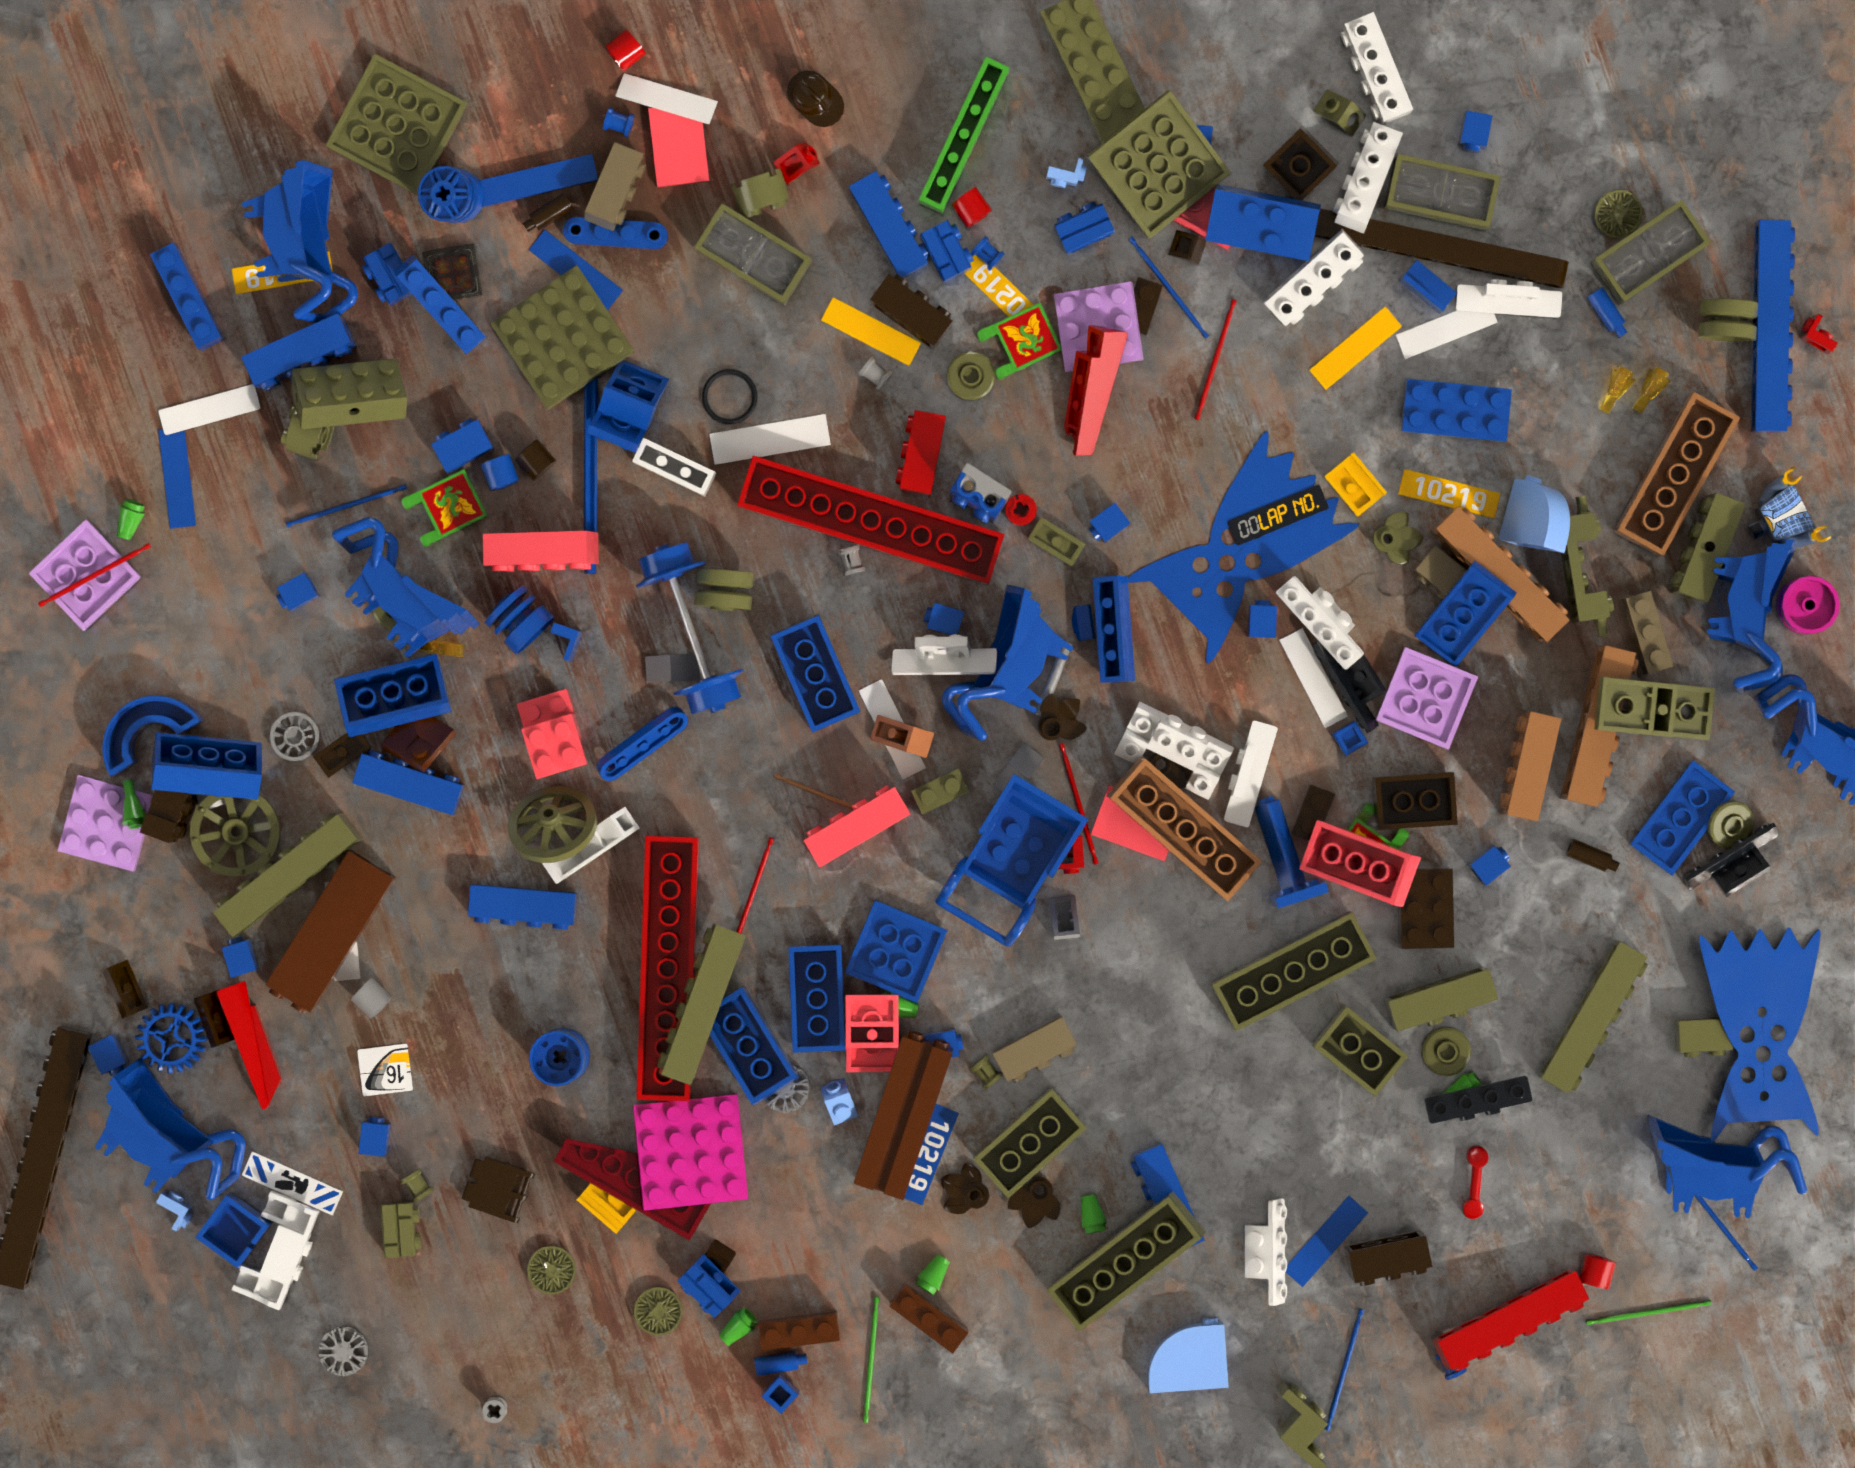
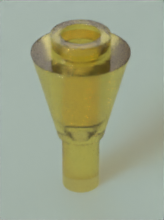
M1620 366L1618 370L1613 368L1607 391L1608 395L1600 410L1608 414L1611 412L1616 400H1619L1636 381L1633 378L1634 372L1623 366Z
M1658 366L1654 370L1649 368L1641 391L1642 394L1633 408L1643 413L1649 401L1656 397L1671 382L1668 379L1670 374Z

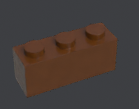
M906 1282L890 1302V1307L952 1354L969 1333L967 1327Z
M837 1311L759 1320L758 1323L761 1351L840 1341Z

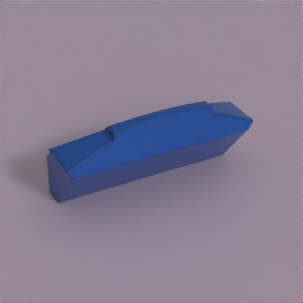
M1091 605L1074 606L1072 626L1079 642L1095 638Z

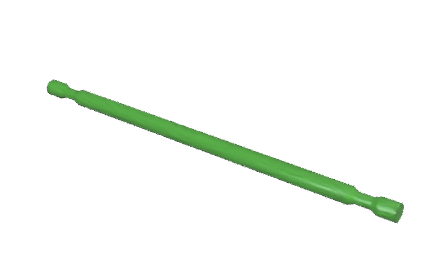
M874 1297L864 1423H868L869 1419L868 1410L870 1408L879 1297Z
M1707 1300L1700 1303L1694 1302L1614 1315L1595 1320L1590 1319L1586 1320V1324L1592 1325L1594 1323L1696 1308L1703 1305L1709 1306L1711 1301Z

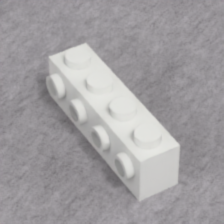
M1374 12L1345 23L1342 27L1343 32L1340 35L1345 47L1350 46L1353 54L1350 60L1354 70L1361 73L1363 78L1360 81L1365 96L1370 95L1373 105H1370V109L1374 119H1379L1382 125L1411 113L1413 107Z
M1373 122L1371 130L1365 129L1359 143L1364 145L1362 153L1356 151L1351 164L1355 171L1353 176L1347 174L1342 187L1343 190H1346L1344 199L1338 197L1333 212L1337 213L1334 223L1364 234L1403 135L1402 132Z
M1341 229L1313 254L1309 261L1302 264L1264 299V304L1285 326L1290 322L1294 325L1304 316L1303 310L1309 305L1314 307L1324 298L1322 295L1324 291L1329 287L1334 289L1343 281L1342 275L1349 269L1353 272L1363 263L1361 258L1364 256V252Z

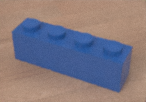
M877 171L850 185L849 190L895 272L904 279L928 265L926 259L930 255L923 243L918 245L913 236L917 232L910 220L905 222L900 213L904 209L897 197L892 199L887 190L891 189V186L884 174L879 177Z
M171 243L151 253L150 256L197 349L204 351L225 340L179 246Z
M413 254L393 271L397 278L465 354H468L486 338L482 331Z
M1128 576L1093 578L1100 683L1135 681Z
M369 750V754L361 753L352 784L443 813L456 814L464 785L459 783L460 778L448 774L441 778L435 776V770L429 768L422 772L410 768L409 764L398 758H395L394 762L384 760L385 754Z
M472 884L470 885L468 916L474 917V922L490 923V918L500 919V924L516 925V921H527L526 926L542 927V923H552V928L568 930V925L575 924L577 893Z
M1162 1142L1133 1154L1135 1161L1131 1162L1136 1177L1140 1175L1143 1177L1146 1185L1141 1186L1147 1201L1152 1199L1154 1204H1156L1170 1192L1174 1191L1194 1216ZM1202 1237L1194 1245L1205 1241L1204 1237Z

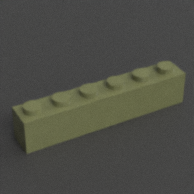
M715 924L712 925V928L706 929L702 940L705 943L702 953L698 952L693 967L697 968L694 977L688 978L684 992L687 993L685 1002L679 1003L675 1013L678 1021L675 1028H670L666 1038V1042L669 1043L666 1053L662 1052L658 1059L657 1067L660 1068L659 1074L688 1085L692 1084L745 935Z
M1616 940L1538 1077L1568 1094L1571 1090L1575 1091L1582 1080V1077L1579 1075L1584 1067L1589 1068L1595 1058L1593 1051L1597 1044L1601 1046L1608 1035L1606 1029L1609 1023H1614L1622 1010L1619 1008L1623 999H1629L1635 988L1632 985L1637 976L1641 977L1648 965L1645 963L1648 958L1647 956Z

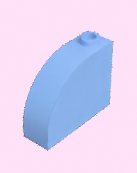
M1526 476L1525 480L1514 479L1498 539L1517 546L1564 553L1570 530V513L1564 496L1558 490L1542 485L1541 479Z
M1203 1318L1202 1323L1188 1324L1173 1330L1159 1342L1150 1358L1148 1366V1389L1150 1393L1229 1388L1224 1323L1222 1321L1218 1322V1318Z

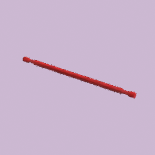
M1234 299L1231 300L1230 309L1227 313L1199 402L1198 412L1194 418L1198 421L1201 417V410L1204 407L1231 321L1232 311L1236 305V300Z
M150 543L51 595L48 599L40 601L38 605L40 607L44 606L46 603L61 597L140 554L143 550L151 548Z
M1061 743L1059 747L1063 754V761L1077 809L1081 815L1085 816L1069 759L1065 752L1064 743ZM1086 823L1083 829L1089 850L1092 853V860L1094 865L1099 864L1088 824Z
M769 837L768 845L758 868L736 931L737 933H742L770 853V847L774 841L773 838Z

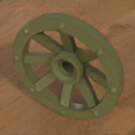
M566 786L546 787L529 794L516 805L508 821V834L514 849L524 858L539 863L559 862L578 854L590 843L597 828V815L591 800L581 791ZM553 799L550 805L544 806L542 804L544 801ZM564 799L575 802L574 804L559 808ZM532 808L538 812V814L525 816ZM585 810L586 821L566 815ZM534 824L520 839L519 827ZM567 825L581 829L582 832L572 841L564 827ZM542 831L540 850L528 846ZM557 834L565 846L549 850L551 835Z
M259 794L258 800L248 799L251 802L241 818L237 816L233 797L209 795L198 805L190 824V840L196 856L207 868L224 876L239 877L258 871L271 860L280 841V822L273 806L262 795ZM224 798L230 820L224 819L209 808ZM257 806H259L265 813L268 822L248 825L247 822ZM205 816L223 827L222 830L200 834L203 817ZM235 826L239 827L241 830V834L239 836H235L233 834V828ZM270 829V839L267 848L250 836L252 832ZM224 838V843L212 858L206 852L202 842ZM243 842L261 854L255 862L246 865ZM232 845H235L238 867H230L219 863Z

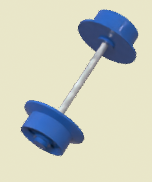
M688 542L672 547L669 544L654 548L655 553L638 559L644 579L636 587L641 588L669 580L703 680L698 681L697 684L678 690L673 694L686 696L692 714L710 709L711 713L725 709V703L742 697L735 678L744 670L739 669L720 676L710 675L677 581V577L706 565V561H694Z

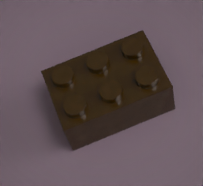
M888 274L871 297L870 304L929 348L935 350L953 325V320L950 319L952 314L940 305L937 308L929 304L930 298L920 290L914 293L908 288L909 283L898 274L894 277Z
M1454 772L1372 777L1376 830L1458 825Z
M1421 868L1416 870L1404 906H1398V948H1454L1453 869Z
M1421 1230L1344 1246L1350 1278L1354 1283H1359L1360 1286L1374 1284L1375 1279L1382 1277L1386 1281L1401 1278V1273L1411 1272L1412 1275L1423 1274L1427 1272L1426 1268L1433 1267L1427 1238Z

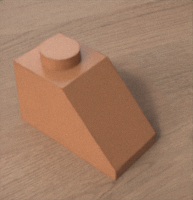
M877 715L870 740L927 758L934 733Z

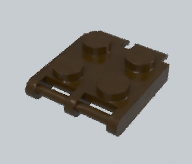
M487 1156L484 1161L475 1158L469 1177L477 1179V1183L467 1181L461 1199L469 1201L468 1207L518 1224L520 1220L518 1215L523 1201L527 1200L528 1196L525 1194L530 1180L534 1179L535 1173ZM525 1176L526 1178L521 1193H519L518 1191L520 1189L523 1177ZM518 1199L514 1213L511 1215L515 1200Z

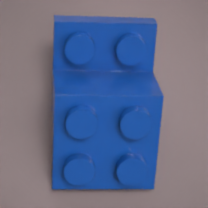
M625 360L618 363L605 386L598 410L589 425L587 433L636 453L652 423L658 402L667 387L669 378Z

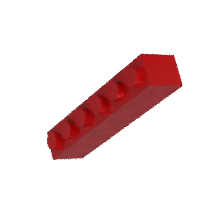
M1567 1270L1432 1339V1342L1445 1369H1454L1457 1372L1468 1367V1362L1476 1357L1478 1360L1484 1359L1492 1354V1349L1498 1346L1504 1348L1513 1344L1515 1337L1521 1334L1528 1336L1538 1331L1537 1326L1545 1322L1548 1325L1561 1319L1560 1314L1568 1310L1572 1313L1583 1308V1302L1589 1300V1297L1577 1272Z

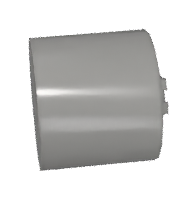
M371 978L351 998V1001L371 1019L390 1002L392 995L375 979Z

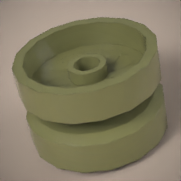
M1735 298L1700 300L1699 314L1704 318L1715 320L1703 321L1698 324L1697 338L1725 342H1750L1756 340L1757 327L1752 323L1741 322V320H1752L1758 317L1757 302Z
M697 568L696 582L699 585L712 586V590L696 591L695 606L710 607L711 610L720 611L751 610L752 596L745 593H736L737 589L752 588L754 573Z

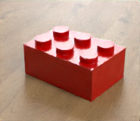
M918 410L914 411V416L908 415L906 432L910 433L909 442L903 441L901 458L905 459L904 468L898 467L896 484L900 485V491L931 497L946 416Z

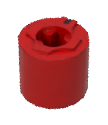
M627 29L605 46L609 55L622 71H626L646 54Z
M977 187L969 190L951 204L967 228L974 226L992 211V208Z
M1017 494L1011 497L1005 508L1008 521L1019 527L1030 524L1037 512L1036 503L1025 494Z
M1585 1254L1579 1278L1584 1284L1609 1290L1616 1262L1599 1255Z

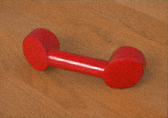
M1475 1145L1470 1147L1466 1153V1159L1472 1165L1470 1196L1463 1202L1462 1212L1469 1219H1477L1484 1212V1206L1480 1201L1482 1167L1488 1162V1153L1483 1147Z

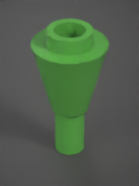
M133 780L123 781L125 798L122 825L128 826L129 829H138L142 827L146 813L135 793Z

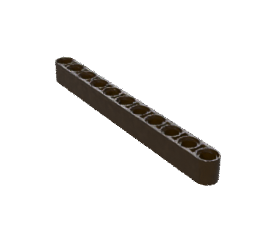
M1320 208L1315 237L1330 240L1343 229L1360 247L1520 281L1533 282L1534 284L1564 288L1569 262L1562 259L1369 219L1363 234L1334 223L1337 213Z

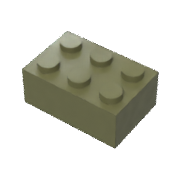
M1346 1005L1342 1006L1311 1045L1375 1097L1408 1057L1407 1054Z

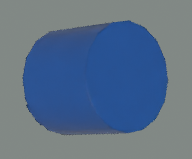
M510 454L497 457L480 465L490 491L504 489L519 481Z

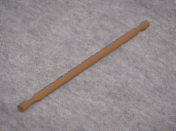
M775 773L773 777L853 810L851 807L853 804L789 778H784L779 774Z

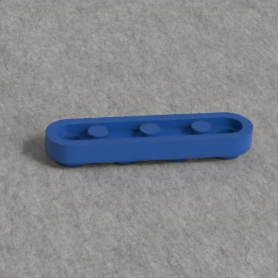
M573 217L567 220L563 226V234L567 241L576 245L658 250L663 248L668 241L666 228L656 222L624 220L622 225H616L613 232L588 222L582 217ZM579 226L581 232L578 235L572 234V227ZM652 231L659 232L660 235L657 240L650 239Z
M679 707L668 708L600 758L596 769L601 778L606 781H613L683 731L688 724V717Z

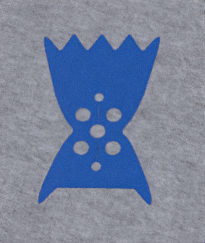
M1268 431L1258 440L1224 496L1212 526L1210 542L1207 545L1191 547L1167 556L1138 570L1128 578V583L1152 582L1208 639L1207 664L1215 658L1231 628L1243 598L1244 584L1248 580L1265 578L1289 569L1342 539L1359 526V523L1333 524L1339 500L1336 497L1326 500L1329 506L1327 510L1265 534L1258 539H1253L1241 545H1236V543L1226 545L1223 543L1221 534L1224 530L1230 529L1228 521L1314 487L1316 475L1289 479L1294 456L1293 452L1272 458L1267 457ZM1249 553H1257L1261 557V565L1257 569H1250L1246 566L1245 558ZM1223 555H1231L1234 558L1235 567L1231 571H1223L1219 567V559ZM1197 557H1204L1208 560L1209 568L1206 572L1197 573L1193 569L1192 564ZM1221 581H1228L1233 586V592L1229 597L1224 598L1218 595L1216 588ZM1198 587L1202 590L1200 597L1193 596L1192 590Z
M1787 928L1776 949H1773L1761 929L1758 930L1747 951L1743 949L1732 930L1729 931L1718 953L1702 935L1699 936L1702 957L1717 1013L1731 1044L1738 1052V1058L1728 1074L1715 1113L1711 1131L1712 1142L1717 1139L1728 1123L1802 1119L1809 1129L1818 1136L1819 1128L1811 1100L1797 1066L1788 1055V1049L1799 1031L1806 1011L1819 950L1820 930L1816 931L1804 949L1799 945L1791 928ZM1760 1007H1764L1767 1011L1764 1017L1758 1015ZM1775 1025H1781L1785 1029V1037L1781 1041H1775L1771 1037V1029ZM1746 1026L1751 1027L1755 1033L1754 1039L1749 1043H1744L1740 1039V1031ZM1760 1046H1766L1770 1050V1058L1766 1062H1760L1756 1058V1050ZM1777 1065L1784 1066L1787 1072L1785 1079L1780 1082L1772 1077V1070ZM1745 1067H1752L1755 1071V1079L1751 1083H1745L1741 1079V1071ZM1762 1091H1766L1769 1095L1766 1101L1760 1099Z

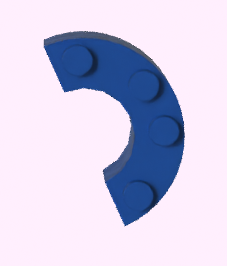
M146 696L129 702L112 717L104 734L102 751L109 775L117 776L138 763L135 755V741L139 733L146 726L154 723H163L171 727L177 734L183 735L205 720L192 706L173 697Z

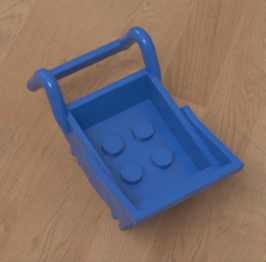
M301 160L295 162L296 168L284 170L285 174L281 175L282 183L261 196L243 202L242 206L245 208L253 206V210L245 212L244 217H263V237L271 252V255L254 263L256 267L263 265L266 267L265 271L257 272V277L286 274V276L278 277V282L307 279L320 283L321 290L293 312V316L296 319L317 323L338 313L341 315L352 307L357 301L358 289L353 281L331 271L325 243L330 238L327 225L333 169ZM331 283L347 290V297L325 314L321 315L311 312L330 296L332 290Z
M373 517L363 518L332 532L333 539L350 554L372 546V554L361 571L362 574L346 591L345 596L350 598L354 592H358V596L353 599L352 603L360 608L365 602H368L369 606L363 610L365 615H368L379 606L389 613L397 623L388 634L387 639L391 641L396 635H400V639L394 644L399 650H402L405 645L410 644V649L404 653L406 657H410L427 642H431L449 631H452L455 635L457 633L462 635L470 626L475 629L480 624L468 610L415 584L410 577H403L395 569L399 549L398 541L393 534L385 531L383 524L378 519ZM367 528H372L375 532L355 542H352L347 537ZM384 542L388 544L386 558L382 555Z
M1786 539L1785 544L1772 543L1771 547L1767 546V552L1744 557L1715 558V562L1723 563L1722 568H1724H1714V573L1719 574L1718 579L1732 583L1728 593L1731 617L1709 618L1710 627L1718 628L1717 630L1708 629L1709 637L1735 643L1755 651L1770 665L1766 670L1736 678L1733 681V685L1738 693L1772 685L1782 676L1783 665L1780 656L1764 641L1766 615L1771 612L1772 599L1795 552V540Z
M1006 585L995 639L990 648L997 650L996 673L979 674L975 682L952 684L942 694V705L960 731L980 741H984L987 738V733L968 708L970 700L993 697L1035 713L1037 709L1031 706L1029 702L1034 700L1040 704L1042 699L1028 686L1041 674L1047 655L1067 660L1068 656L1061 653V648L1065 647L1069 651L1073 650V646L1054 633L1039 616L1042 611L1039 608L1041 604L1031 599L1032 592L1025 588ZM955 694H961L958 698L956 707L952 701V697Z
M1785 675L1776 683L1757 694L1755 702L1763 716L1767 719L1773 717L1797 700L1798 711L1793 730L1781 752L1782 756L1785 757L1789 750H1794L1788 762V767L1793 768L1795 762L1800 761L1801 765L1797 768L1798 774H1801L1816 759L1829 773L1836 775L1833 782L1835 788L1839 786L1842 780L1846 781L1842 787L1840 798L1844 800L1847 794L1852 792L1853 796L1850 798L1849 803L1854 805L1855 728L1848 727L1840 721L1833 723L1818 714L1813 694L1807 690L1805 681L1797 675ZM1788 685L1796 687V689L1791 690L1769 705L1767 700Z
M1013 774L979 829L978 833L981 834L970 855L968 857L965 856L957 863L949 879L936 897V904L1004 946H1012L1035 910V895L1048 875L1053 878L1089 819ZM963 874H966L1023 909L1006 936L947 902Z
M141 1058L112 1077L108 1083L112 1088L106 1095L108 1099L106 1103L112 1107L105 1125L106 1128L95 1146L96 1150L101 1149L103 1144L106 1143L108 1148L105 1150L104 1156H108L121 1145L133 1160L150 1166L151 1169L144 1185L149 1186L152 1180H155L157 1184L152 1189L154 1193L158 1192L170 1177H177L188 1163L202 1159H209L212 1163L205 1194L208 1200H214L239 1179L246 1148V1142L241 1133L233 1129L209 1135L203 1133L182 1117L184 1114L183 1110L172 1102ZM232 1140L235 1143L230 1173L229 1176L219 1183L222 1159L218 1152L207 1147L211 1144Z
M1649 1115L1648 1125L1661 1162H1664L1666 1166V1192L1668 1194L1672 1192L1673 1185L1674 1212H1678L1679 1203L1684 1202L1683 1210L1685 1213H1688L1694 1194L1715 1201L1733 1198L1735 1217H1739L1740 1208L1745 1207L1744 1215L1746 1218H1750L1755 1194H1757L1764 1176L1780 1160H1784L1785 1167L1794 1182L1797 1192L1801 1195L1807 1192L1798 1157L1792 1152L1785 1131L1777 1126L1765 1127L1747 1146L1715 1143V1141L1712 1142L1711 1137L1698 1136ZM1769 1137H1776L1780 1149L1771 1153L1764 1161L1758 1148Z

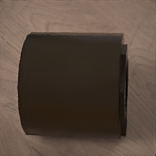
M536 439L519 454L515 461L535 481L547 472L557 460Z

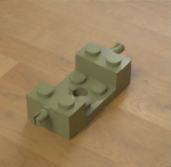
M1585 495L1575 497L1578 513L1577 515L1570 516L1568 541L1565 552L1561 553L1572 623L1594 620L1598 637L1609 636L1606 620L1607 617H1611L1610 611H1614L1611 595L1607 596V591L1585 593V589L1589 585L1587 574L1582 573L1581 563L1584 562V553L1582 547H1578L1577 544L1598 539L1597 533H1601L1600 520L1598 517L1595 518L1594 512L1590 513L1588 511Z

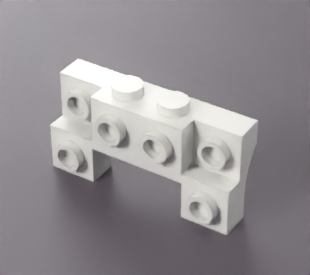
M1139 701L1114 754L1134 764L1140 756H1143L1147 748L1193 771L1185 789L1209 800L1234 747L1206 734L1200 727H1191L1183 723L1179 717L1167 715Z
M272 1190L269 1193V1199L264 1211H262L261 1217L280 1225L277 1228L262 1269L259 1270L242 1264L232 1290L253 1298L271 1308L280 1310L293 1280L298 1281L302 1273L303 1266H300L302 1257H307L311 1250L313 1242L309 1241L319 1210L296 1202L297 1200Z

